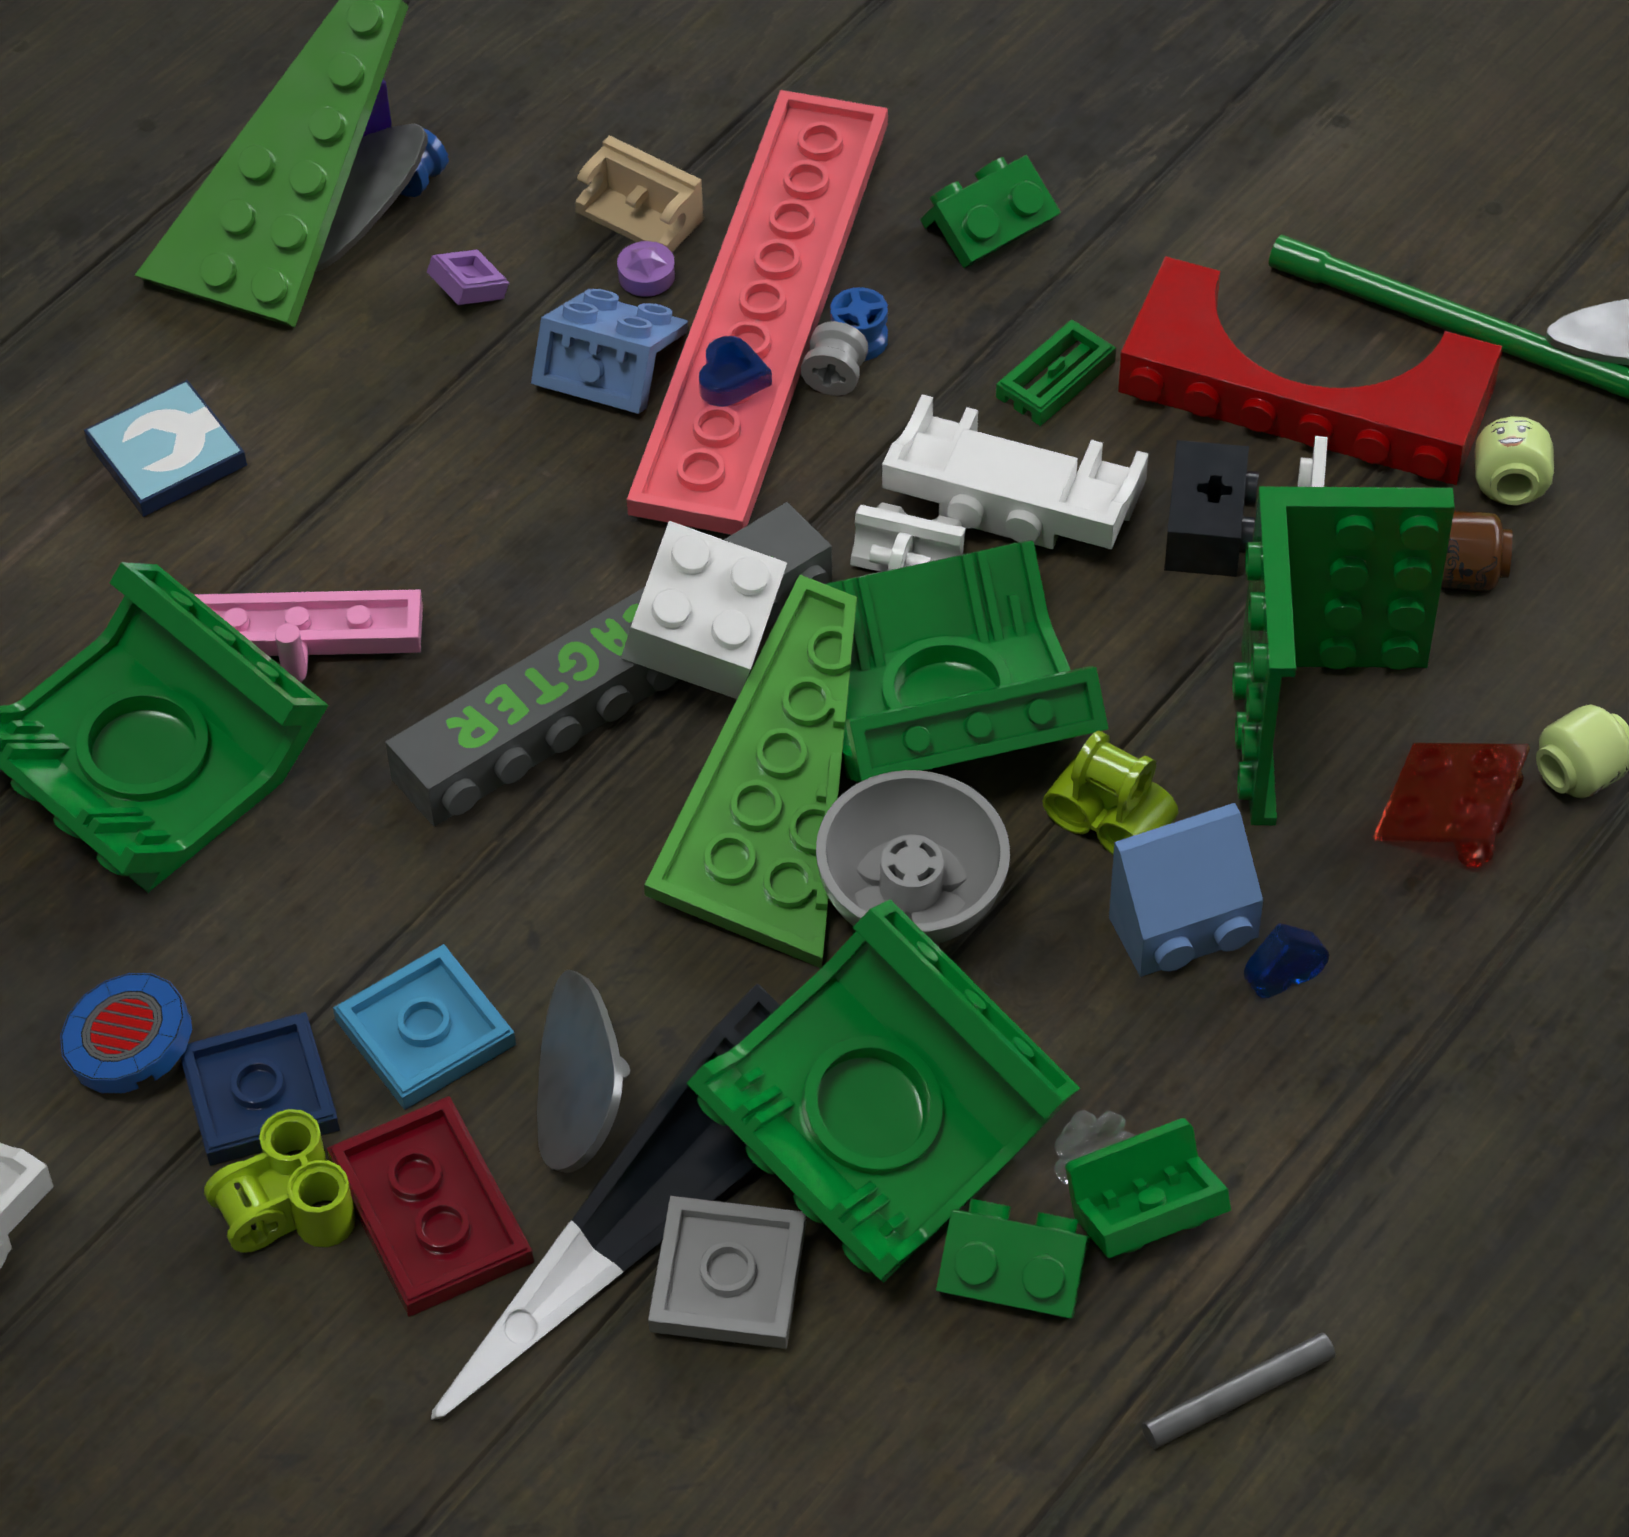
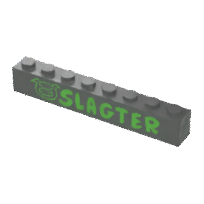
M788 502L724 539L725 541L787 562L765 629L769 628L778 619L799 575L823 584L832 582V545ZM645 587L385 742L391 780L433 827L453 815H461L467 812L479 799L504 784L518 781L530 768L555 753L567 751L581 737L606 722L618 720L627 713L630 707L657 691L667 690L679 680V678L621 658Z

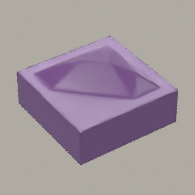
M479 250L433 255L427 273L458 305L504 299L509 285L506 278Z

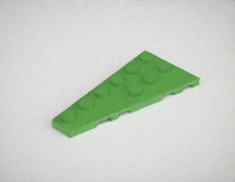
M339 0L145 260L135 274L136 277L151 284L295 328L409 7L403 0Z
M799 575L644 885V894L649 898L822 968L828 896L818 872L816 841L823 818L832 804L838 799L857 597Z

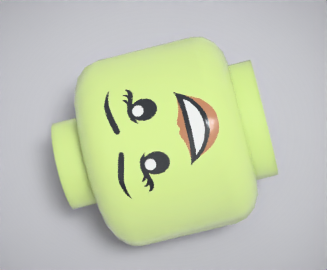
M1510 416L1495 420L1487 425L1477 437L1475 446V478L1480 490L1489 499L1507 505L1529 503L1545 494L1552 484L1554 474L1553 443L1548 431L1540 423L1526 417Z
M1591 704L1578 707L1548 725L1540 735L1539 750L1536 754L1538 770L1546 783L1559 793H1566L1577 798L1592 796L1619 780L1628 772L1629 726L1619 715L1610 714L1601 707Z

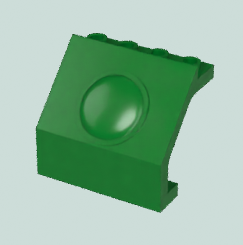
M1033 540L826 583L828 586L857 597L841 760L846 778L860 783L868 778L884 773L904 770L923 771L1109 729L1097 667L1088 666L1071 670L1053 630L1047 611Z
M121 562L109 583L120 591L124 597L102 634L21 700L11 705H0V769L12 778L10 784L15 791L30 800L41 803L55 816L53 821L59 829L68 835L82 839L98 853L96 858L103 867L117 875L129 876L149 893L284 782L329 705L157 564Z
M891 899L870 908L853 927L856 932L810 980L738 1045L703 1064L686 1083L698 1095V1104L704 1113L716 1123L724 1126L728 1125L747 1144L745 1149L750 1159L763 1171L769 1174H776L795 1193L794 1201L799 1209L811 1220L817 1223H824L843 1242L842 1248L848 1259L859 1269L868 1273L873 1272L883 1283L950 1220L952 1209L960 1210L1080 1090V1087Z

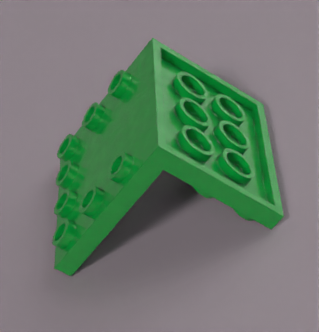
M1259 486L1253 542H1247L1245 574L1246 581L1249 582L1241 645L1242 662L1233 663L1232 673L1233 700H1244L1245 712H1236L1235 748L1242 749L1243 761L1238 762L1237 794L1238 800H1249L1250 825L1276 826L1277 812L1273 743L1282 677H1295L1296 667H1328L1331 669L1388 667L1397 670L1428 667L1455 509L1453 488Z

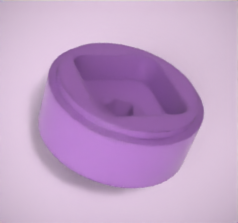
M652 241L633 243L622 250L618 257L619 283L631 294L637 296L658 295L666 291L674 282V256L666 246Z

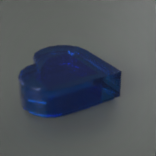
M723 336L709 343L706 348V364L699 372V393L708 404L729 406L772 385L771 369L744 340L734 336Z
M1279 923L1250 957L1244 968L1243 975L1258 996L1270 998L1282 993L1292 984L1304 983L1316 977L1328 963L1329 952L1313 932Z

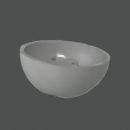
M904 770L868 778L843 793L832 804L821 822L816 841V858L818 872L828 898L836 910L852 926H855L870 908L891 899L935 944H940L972 928L991 909L1006 880L1010 861V845L1005 826L999 814L982 795L970 786L942 774Z

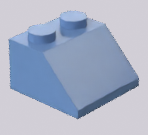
M1235 803L1114 843L1109 919L1140 977L1160 970H1177L1188 964L1192 959L1219 950L1233 951L1243 947L1250 940L1259 937L1263 897L1241 813Z

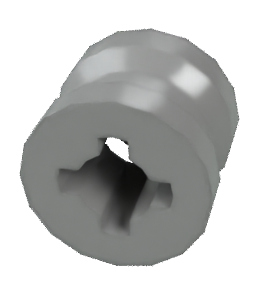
M833 321L824 322L817 326L810 339V351L807 352L801 365V375L805 382L814 390L827 395H845L853 391L860 376L859 366L864 362L868 352V342L865 336L855 327L846 323Z

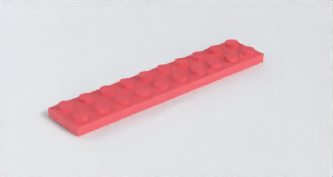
M780 90L628 494V515L667 523L672 521L683 526L730 535L748 525L801 374L803 359L809 351L812 333L819 323L887 129L888 108Z

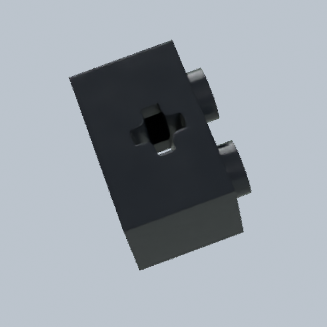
M1177 440L1167 532L1165 571L1237 577L1239 553H1246L1247 542H1253L1255 517L1243 516L1244 507L1255 508L1259 472L1247 471L1249 446Z

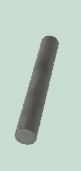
M1319 1333L1144 1422L1142 1430L1148 1443L1152 1448L1157 1449L1335 1358L1333 1344L1325 1333Z

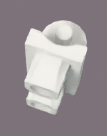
M882 502L877 508L860 505L856 512L855 540L850 565L882 572L963 554L966 528L962 527L959 519L941 515L933 520L908 515L900 506Z

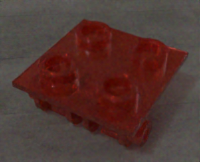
M1413 743L1375 831V840L1453 842L1459 852L1458 859L1462 864L1470 868L1481 867L1484 862L1492 859L1495 852L1493 845L1495 834L1504 830L1506 818L1512 810L1511 799L1514 791L1520 789L1524 781L1521 770L1530 750L1529 744Z

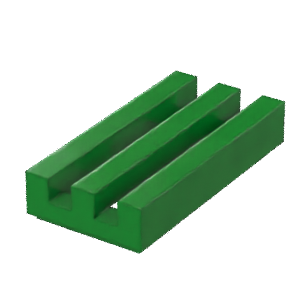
M1071 319L996 383V398L1004 403L1009 399L1013 400L1014 410L1022 415L1026 411H1030L1032 413L1031 421L1042 426L1115 362L1116 347ZM1076 341H1080V342H1081V344L1078 345V346H1077L1072 352H1070L1066 357H1063V356H1062V357L1058 358V357H1059L1062 353H1064L1069 347H1071ZM1047 366H1049L1048 372L1043 377H1041L1036 383H1034L1029 389L1026 390L1025 388H1023L1040 372H1042Z

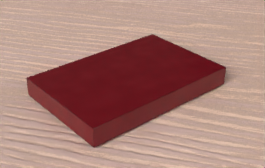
M450 1096L326 1148L329 1161L339 1165L347 1175L354 1211L408 1317L534 1263L533 1252Z

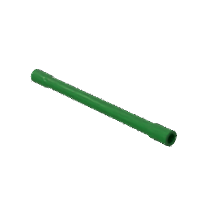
M1283 234L1277 238L1272 247L1268 262L1269 267L1315 284L1328 285L1449 332L1502 346V352L1629 399L1628 367L1593 360L1551 346L1547 342L1546 336L1338 259L1323 249Z

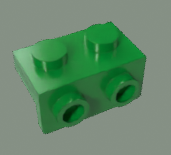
M1026 154L1010 164H1007L1004 157L994 160L974 174L978 181L965 188H962L959 181L944 187L929 198L933 207L920 218V221L925 229L935 224L939 226L962 267L966 268L1054 220L1061 211Z
M1180 1118L1073 1159L1065 1165L1074 1218L1078 1220L1081 1227L1091 1236V1239L1108 1259L1121 1253L1136 1251L1147 1243L1180 1230L1198 1227L1206 1220L1231 1211L1228 1188L1198 1156L1194 1128L1185 1118Z
M971 1199L969 1211L951 1210L936 1291L1067 1318L1074 1317L1086 1250H1089L1091 1236L1076 1233L1078 1220L1038 1212L1036 1225L1009 1220L1011 1206Z

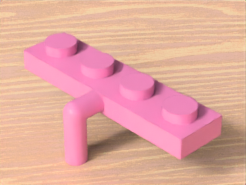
M421 590L195 595L268 656H279L281 667L300 682L307 675L308 655L420 653L423 612Z

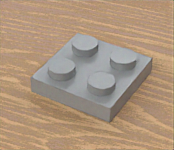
M670 1196L648 1318L650 1332L787 1349L806 1230V1215L802 1211Z

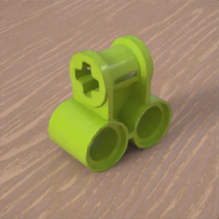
M1099 730L1089 737L1081 751L1076 754L1042 800L1045 811L1056 824L1074 834H1085L1090 829L1097 832V837L1101 844L1112 855H1114V843L1116 841L1171 824L1179 813L1178 805L1173 797L1164 788L1152 782L1157 766L1156 760L1146 755L1138 759L1112 745L1109 735Z
M288 1109L277 1112L268 1118L261 1127L259 1136L263 1153L245 1161L225 1166L217 1171L204 1187V1195L209 1204L220 1209L229 1226L227 1238L233 1249L238 1252H253L273 1243L277 1238L294 1230H297L298 1235L304 1242L312 1246L330 1247L348 1238L355 1226L356 1216L347 1175L339 1165L326 1160L318 1122L311 1114L302 1110ZM293 1150H304L301 1153L293 1156L285 1155L286 1153ZM236 1183L240 1184V1189L238 1190L234 1187ZM319 1201H332L330 1204L326 1206L311 1207L313 1204ZM255 1223L257 1228L252 1230L251 1225Z

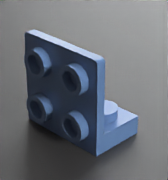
M587 289L584 293L541 317L531 384L639 414L647 408L656 353L686 334L688 321L673 317L672 310L662 305L644 303L637 307L618 302L619 296L613 292L602 289Z

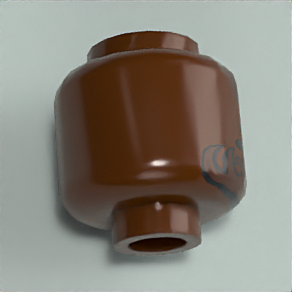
M1454 511L1441 588L1446 590L1488 592L1496 587L1499 578H1509L1512 558V530L1503 529L1502 522L1496 514Z

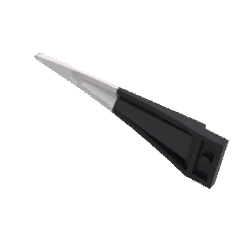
M758 983L736 1003L696 1046L432 1411L431 1420L444 1417L663 1240L670 1196L713 1201L756 1166L746 1152L745 1147L747 1144L728 1125H720L708 1117L698 1104V1095L686 1083L703 1064L733 1049L780 1007Z

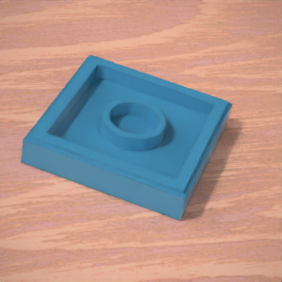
M444 944L333 1007L335 1021L404 1110L516 1045L514 1031Z

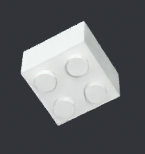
M669 521L633 619L621 658L738 699L751 670L787 562Z

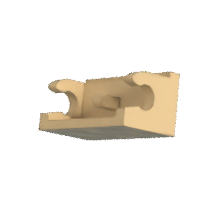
M610 135L603 141V147L582 167L578 174L577 180L585 184L592 183L583 190L575 201L576 212L635 242H657L673 252L703 221L701 179Z

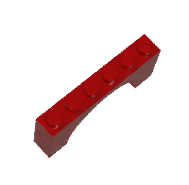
M1165 256L1121 351L1119 393L1192 412L1198 416H1206L1243 426L1253 431L1290 439L1314 447L1315 436L1328 437L1327 450L1457 486L1496 385L1502 346L1445 331L1441 341L1431 354L1414 368L1392 379L1372 385L1348 388L1320 387L1295 382L1257 365L1245 356L1227 336L1217 314L1221 271Z

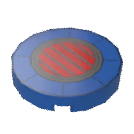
M128 973L106 980L83 995L67 1015L60 1035L62 1057L82 1085L99 1093H126L139 1089L136 1082L143 1081L151 1075L157 1080L170 1071L185 1052L192 1032L191 1016L187 1011V1004L170 981L152 973Z

